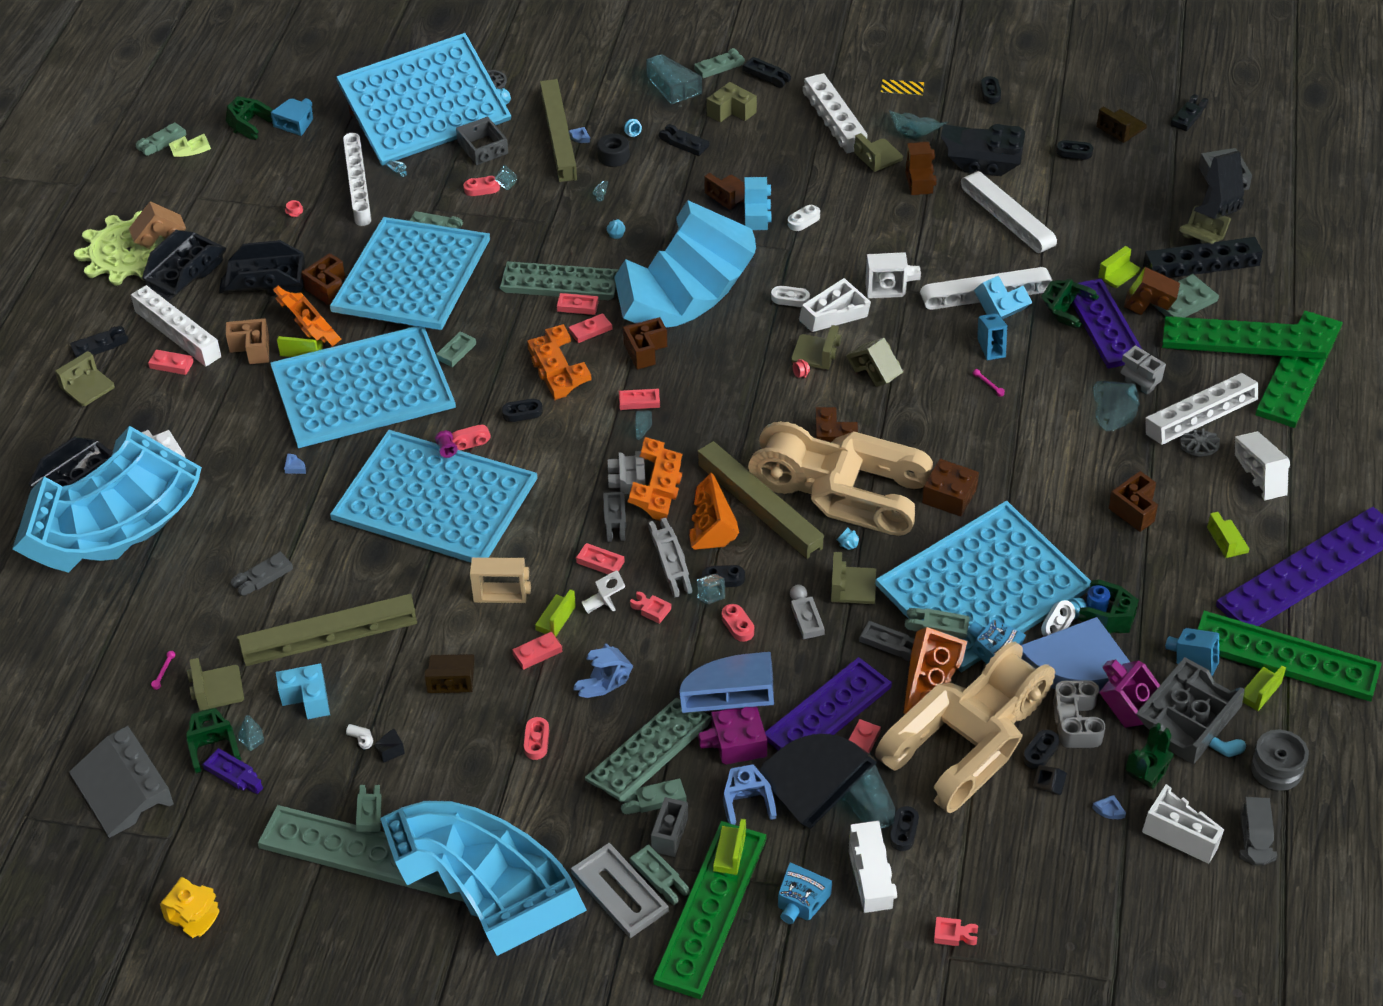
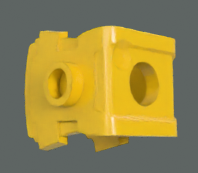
M180 877L172 890L160 903L164 919L174 926L180 925L183 927V931L192 938L202 936L212 926L219 914L218 902H214L216 897L215 893H213L214 889L193 885L187 879Z

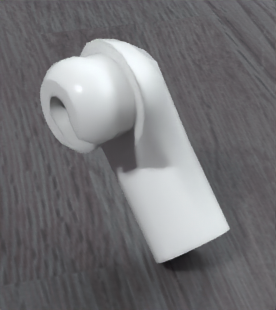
M352 724L348 725L346 735L356 737L362 749H369L374 741L370 730Z

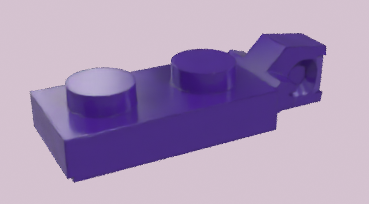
M219 748L202 764L206 771L237 789L240 788V790L244 791L247 788L255 794H258L263 789L261 780L257 778V773L253 771L251 766Z

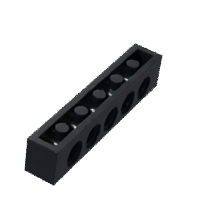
M1256 237L1219 241L1212 244L1204 243L1145 251L1143 267H1147L1168 278L1260 266L1263 250Z

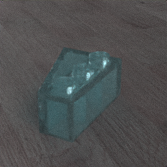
M662 54L647 59V77L671 104L702 94V76Z
M874 765L841 799L843 801L846 800L850 804L853 812L864 823L879 821L880 828L893 825L895 806L876 765Z

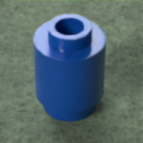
M1100 585L1092 586L1088 590L1086 606L1107 612L1110 599L1109 590Z

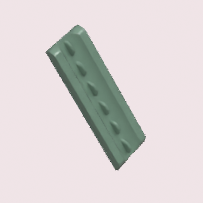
M507 261L500 289L505 293L557 297L560 296V293L598 296V300H611L614 298L616 290L614 277L619 269Z
M676 697L585 777V780L601 788L616 799L625 801L697 737L700 732L707 728L710 724L711 716L702 711L682 713L681 700Z

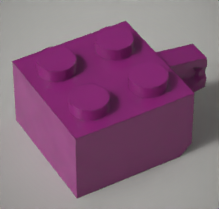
M1116 659L1107 661L1103 665V669L1109 681L1099 693L1125 728L1144 725L1136 713L1158 689L1160 684L1146 665L1140 661L1124 663L1123 665Z
M757 706L711 712L712 728L698 734L700 747L718 748L721 761L726 765L767 757V738Z

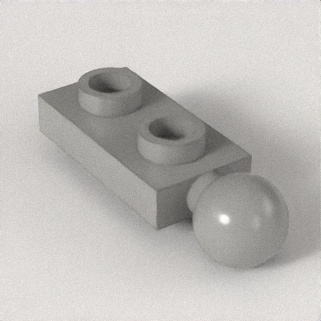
M793 586L790 590V597L793 600L791 601V608L803 639L825 635V629L813 597H807V590L804 586Z

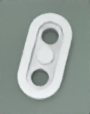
M807 205L788 217V227L794 231H801L820 219V209L814 205Z
M777 286L771 291V299L779 305L802 307L804 303L810 300V293L803 288Z
M1064 600L1053 605L1041 627L1044 637L1069 628L1076 613L1075 607L1071 602Z

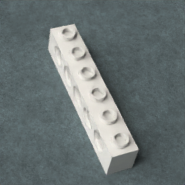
M824 73L805 78V85L803 86L804 95L809 98L811 105L816 108L818 115L823 118L825 125L829 127L833 137H836L840 147H843L846 153L854 152L855 135L862 133L867 138L866 131Z
M147 285L131 294L133 306L137 314L205 367L221 357L218 340Z
M1240 373L1145 417L1146 435L1163 445L1258 400V382Z

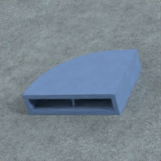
M1097 617L1021 645L1023 648L1022 659L1037 669L1042 665L1048 664L1055 669V678L1051 685L1053 689L1061 681L1089 680L1098 685L1100 692L1109 681L1103 665L1107 661L1115 659L1121 665L1130 662Z
M771 652L725 657L707 663L691 672L680 686L682 713L774 705Z

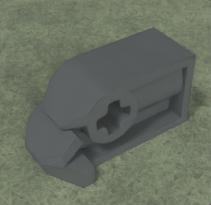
M1245 797L1240 814L1244 850H1240L1239 858L1252 865L1264 866L1275 861L1277 858V851L1269 848L1274 841L1270 798Z

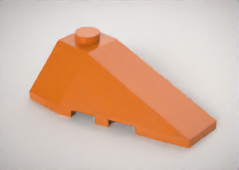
M710 473L696 489L694 505L697 506V511L692 515V521L695 524L689 534L691 547L695 550L725 547L730 541H734L739 534L736 518L714 474Z
M928 627L916 632L911 652L904 714L912 709L937 684L950 683L953 674L963 662L968 641Z

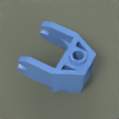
M604 644L602 649L591 650L587 655L586 659L593 660L591 665L595 666L590 676L591 678L578 680L573 689L580 690L578 695L585 698L605 695L626 683L633 665L618 648Z
M754 765L730 769L723 795L726 817L730 824H736L733 800L757 795L764 797L769 819H776L777 813L771 786Z

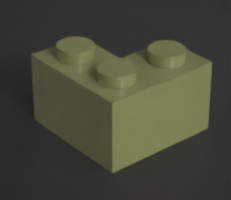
M731 82L707 98V116L718 122H722L731 114L746 121L757 113V96Z
M885 338L864 343L846 355L855 373L867 370L876 387L889 383L903 373L899 361L895 358Z

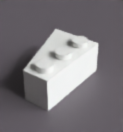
M843 278L804 303L801 308L799 321L811 332L829 328L831 325L836 326L867 317L871 301Z
M1258 431L1236 436L1235 456L1246 473L1251 472L1255 478L1253 484L1255 487L1260 486L1262 489L1264 501L1287 495L1289 458Z
M1166 784L1150 808L1142 832L1209 864L1219 847L1224 829L1203 812L1197 813L1188 806L1189 801L1184 797L1182 799L1178 798L1171 792L1172 788Z
M879 821L850 825L849 855L863 911L867 913L893 909V900L897 898L895 884L891 883V867L887 863L886 848L883 843Z

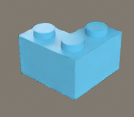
M744 177L745 226L752 230H768V222H771V211H768L771 210V199H767V196H771V185H767V177Z
M999 275L983 282L974 290L986 314H998L1002 319L1024 310L1032 303L1024 286L1007 292Z
M321 663L276 672L282 706L304 702L307 719L330 715Z

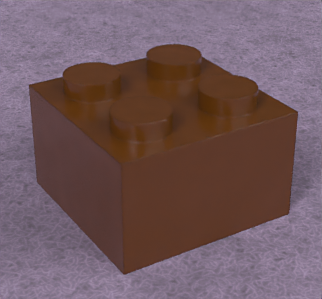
M939 459L924 485L922 503L961 517L977 490L979 472Z

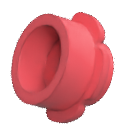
M289 201L286 204L285 213L291 217H298L303 212V206L299 201Z
M798 359L797 362L793 363L795 376L797 378H806L810 372L809 364L803 359Z

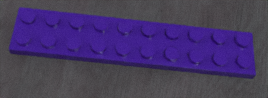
M1374 507L1369 508L1217 600L1216 607L1231 619L1260 626L1383 550V514Z

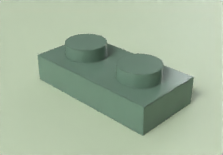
M459 332L436 354L438 361L453 367L476 345V339L463 332Z

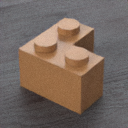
M149 202L130 226L129 231L134 243L150 249L159 236L167 238L175 230L185 231L186 227L180 214Z
M266 318L226 322V338L230 353L246 351L249 364L269 362V332Z

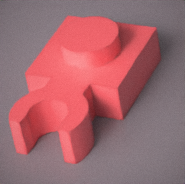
M642 592L636 593V599L640 601L630 600L631 608L641 610L642 616L659 624L671 610V603L654 595L648 599Z
M936 917L934 943L959 946V940H963L968 945H976L977 937L970 936L969 933H977L978 925L968 924L961 926L960 919Z

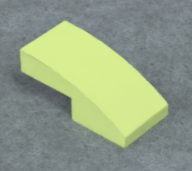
M205 134L189 141L184 136L169 143L174 157L191 156L211 149Z

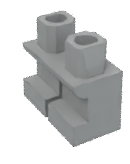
M1135 345L1122 357V362L1125 363V366L1122 368L1121 374L1125 376L1127 383H1137L1141 385L1143 393L1149 394L1162 381L1166 364L1152 355L1149 356V353Z
M635 451V456H625L623 453H619V459H608V473H620L608 474L609 488H620V491L624 492V494H630L633 482L645 485L644 458L639 457L641 451Z

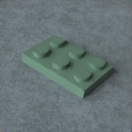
M1192 274L1178 281L1180 283L1178 297L1168 311L1154 304L1152 305L1165 316L1187 317L1217 302L1219 295Z

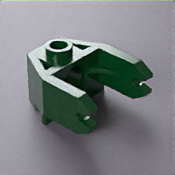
M237 96L227 106L226 122L233 128L235 134L239 132L249 139L256 140L259 131L248 121L257 115L267 122H272L271 112L273 109L258 100Z
M1067 279L1065 281H1051L1041 297L1058 322L1073 328H1079L1081 326V323L1078 322L1079 319L1066 313L1067 309L1077 295L1092 301H1096L1099 295L1092 288L1073 282L1072 279Z
M1099 579L1091 580L1090 588L1096 585L1106 587L1110 592L1109 600L1113 601L1114 604L1110 613L1090 607L1080 608L1078 619L1085 622L1097 617L1109 634L1114 632L1130 633L1139 600L1119 585Z
M216 708L192 714L186 736L195 773L201 772L197 756L198 747L225 739L230 742L234 757L241 761L233 728L230 722L225 720Z
M1160 723L1154 724L1150 728L1146 745L1140 752L1136 749L1128 756L1126 765L1128 775L1151 789H1154L1163 778L1174 755L1168 751L1172 736L1169 728L1166 727L1162 731Z

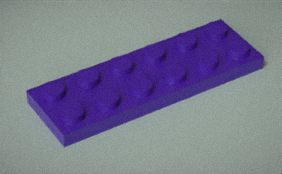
M1102 278L1080 282L1079 284L1095 290L1099 298L1096 301H1092L1077 295L1071 303L1106 367L1124 366L1125 363L1122 362L1123 355L1135 345L1141 348L1140 344Z
M858 657L765 732L767 742L779 751L788 743L812 734L834 735L891 689L892 682Z

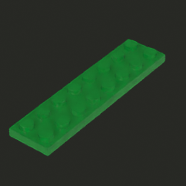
M1304 311L1298 324L1327 327L1326 359L1282 356L1255 414L1256 416L1293 428L1297 425L1343 324L1341 321L1309 311Z
M1166 316L1162 348L1326 359L1327 327Z
M1208 611L1203 612L1197 630L1219 633L1220 657L1260 669L1265 667L1273 673H1276L1281 666L1286 667L1284 676L1370 702L1372 701L1382 665L1381 662Z
M721 821L653 979L656 986L700 1000L766 842V834L746 828V837L738 874L713 871V865L722 826L739 828L737 825Z

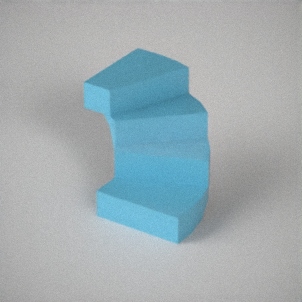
M687 200L676 218L679 228L665 251H658L648 268L625 259L614 278L623 319L639 323L660 317L667 328L691 321L714 307L730 291L754 256L756 243L753 230Z
M129 426L116 440L112 456L81 480L62 487L52 480L43 477L30 491L13 550L50 568L68 573L81 559L99 561L118 559L131 545L145 541L157 533L192 496L199 481L202 467Z
M422 801L402 807L380 818L394 861L406 884L409 885L438 871L450 894L460 892L471 915L479 918L497 956L587 911L570 875L563 865L531 836L499 817L476 807L452 801Z

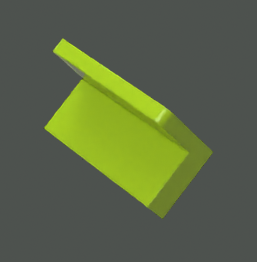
M1125 246L1100 264L1098 278H1102L1104 282L1114 288H1118L1138 274L1141 268L1130 262L1131 249Z
M282 336L277 338L280 356L295 357L323 349L322 340L316 341L313 339Z
M1219 512L1210 513L1207 528L1225 558L1248 553L1249 547L1233 521H1224Z
M569 590L565 597L557 594L554 596L535 624L536 631L544 634L552 631L554 636H557L576 607L575 592L573 590Z
M1281 666L1276 673L1263 667L1245 687L1242 702L1259 711L1282 684L1286 667Z
M741 819L739 828L722 826L713 871L738 874L746 837V819Z

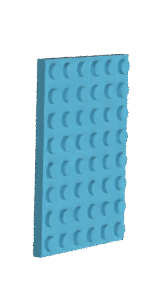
M466 33L339 75L336 79L381 165L457 139L456 127L488 116L495 125L511 120L509 110Z
M383 217L331 303V312L442 330L490 241V234Z
M415 326L270 363L298 448L456 408L454 398L425 327Z
M388 430L331 512V520L467 562H471L472 558H489L536 482L537 473L460 450L454 456L445 458L440 455V447L436 443Z
M1005 501L876 579L875 585L908 619H911L907 616L909 608H927L969 616L968 630L974 621L986 628L993 619H996L1024 633L1045 620L1055 603L1064 600L1068 601L1071 598H1079L1086 594L1090 588L1091 580L1008 501ZM968 632L966 639H962L968 642L963 662L958 669L960 672L965 671L982 660L972 650L977 638Z

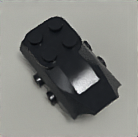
M943 124L941 139L948 147V157L964 172L974 173L980 171L985 175L1002 176L1021 164L1025 131L1019 126L1001 124L992 125L989 129Z
M175 230L150 252L142 279L154 292L166 301H170L196 278L206 277L220 265L227 248L195 232Z
M281 240L242 244L228 260L227 272L221 278L219 294L267 290L269 294L277 295L273 289L278 285L285 291L298 293L304 288L301 274L305 270L304 253Z
M75 436L40 459L29 482V486L33 489L43 477L52 480L62 487L74 484L112 456L113 450L106 448L96 439Z

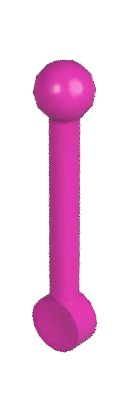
M975 369L973 371V375L979 377L993 388L997 396H1004L1005 390L1003 388L995 386L980 373V370Z
M174 651L167 652V659L157 679L151 682L153 689L157 690L161 687L160 681L171 659L175 658Z

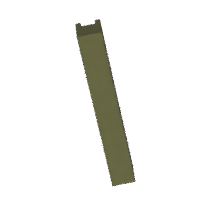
M558 79L540 81L541 97L559 182L576 181V162Z
M713 441L698 450L699 466L708 474H714L719 484L806 559L810 558V553L823 549L824 535Z
M407 594L240 635L237 638L245 666H250L417 624L412 594Z

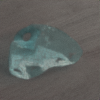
M889 110L896 130L908 137L919 138L920 136H925L942 127L943 124L949 123H939L932 118H919L911 113L899 114Z
M1097 381L1093 387L1094 399L1098 403L1096 418L1105 431L1121 428L1136 417L1140 403L1134 383ZM1103 418L1110 419L1108 425L1106 424L1107 421Z

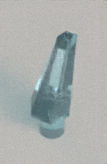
M390 160L385 163L396 174L399 173L401 177L407 175L406 165L403 162Z
M602 181L594 188L593 194L596 196L597 201L604 200L608 181Z

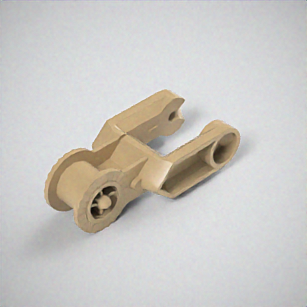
M781 421L768 424L762 430L759 439L762 449L756 451L751 456L748 465L749 472L773 492L787 494L802 491L811 494L812 502L827 517L897 536L905 535L911 531L915 522V504L902 495L889 494L884 496L853 487L859 470L894 479L899 485L910 489L924 487L933 470V461L930 456L916 448L858 432H851L837 437L830 443L813 438L808 431L796 424Z
M1011 641L995 653V656L985 666L982 674L967 688L953 683L937 684L885 733L876 748L875 756L879 761L895 771L903 767L911 759L916 749L944 723L957 731L976 747L958 764L947 769L934 786V789L937 791L934 802L947 813H952L960 808L1009 760L1022 738L1021 732L1014 723L1026 719L1042 703V700L1047 696L1053 684L1056 673L1055 669L1048 664L1042 665L1037 669L1022 659V646L1017 642Z

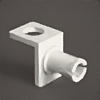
M617 570L596 581L599 593L582 601L588 614L604 604L608 605L612 611L616 610L610 596L625 588V584ZM617 579V585L614 588H607L606 585L609 580Z

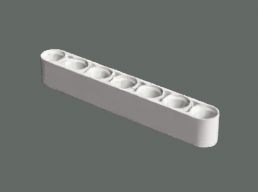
M349 133L343 139L354 220L357 225L365 226L371 222V213L360 137L356 133Z
M980 171L961 179V186L969 196L1035 252L1042 253L1057 244L1056 236L1051 230Z
M1038 267L931 283L923 286L920 293L926 308L933 310L980 303L974 290L983 282L998 275L1007 292L1024 286L1028 295L1044 293L1052 278L1046 268Z

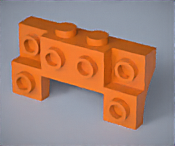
M279 285L273 289L278 295L275 299L282 307L286 305L296 316L294 321L309 338L313 336L316 341L322 340L324 343L328 341L332 347L341 340L339 335L302 293H290Z
M564 324L545 329V336L527 340L534 367H538L539 377L547 384L554 400L566 397L580 384L591 381V373L585 362L569 366L559 348L571 342V337Z
M645 437L639 457L655 464L648 486L633 482L628 503L639 506L653 519L660 521L662 518H667L671 500H676L679 488L675 486L676 484L679 485L682 473L679 470L683 454L664 449V442Z

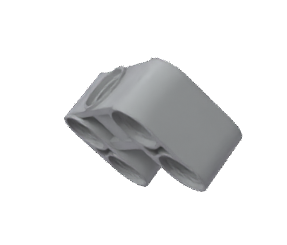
M1061 681L1056 685L1053 699L1055 723L1057 725L1059 741L1066 748H1094L1100 746L1103 742L1105 732L1104 721L1098 717H1082L1079 715V711L1092 710L1096 706L1099 687L1093 681Z

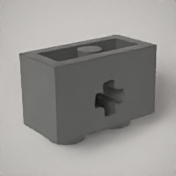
M668 797L664 798L651 834V846L657 853L675 857L688 821V802Z

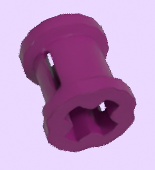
M445 430L436 434L435 442L440 447V455L445 458L454 456L458 448L453 442L452 433Z

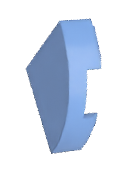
M585 127L569 130L571 140L578 143L590 142V137Z
M287 454L284 467L285 473L306 474L304 462L294 454Z
M1114 795L1094 802L1092 806L1095 812L1105 818L1122 819L1126 815V812Z

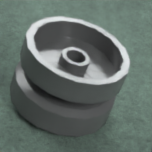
M1281 729L1270 730L1262 734L1257 741L1251 762L1253 776L1260 784L1269 789L1278 791L1289 790L1297 786L1301 781L1308 761L1309 750L1306 743L1298 735Z

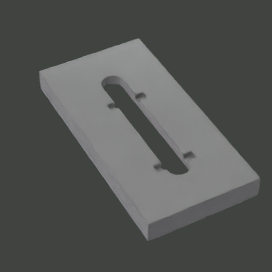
M610 843L571 868V874L629 938H632L669 912V906ZM607 871L631 899L640 906L641 911L638 913L633 912L599 873Z

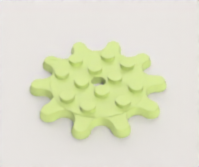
M142 211L136 212L134 217L128 221H122L118 216L111 215L105 219L107 224L105 229L100 231L89 229L82 233L85 241L91 244L88 247L77 249L74 252V256L78 261H91V264L84 269V273L89 278L107 273L110 274L109 281L117 286L122 284L127 276L137 275L142 279L150 252L166 238L159 236L151 248L148 249L134 243L129 231L130 226Z

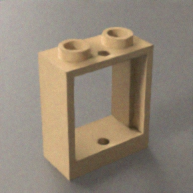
M472 558L470 579L474 602L526 603V596L531 593V582L527 581L529 580V567H525L524 558ZM483 576L519 577V583L484 582Z

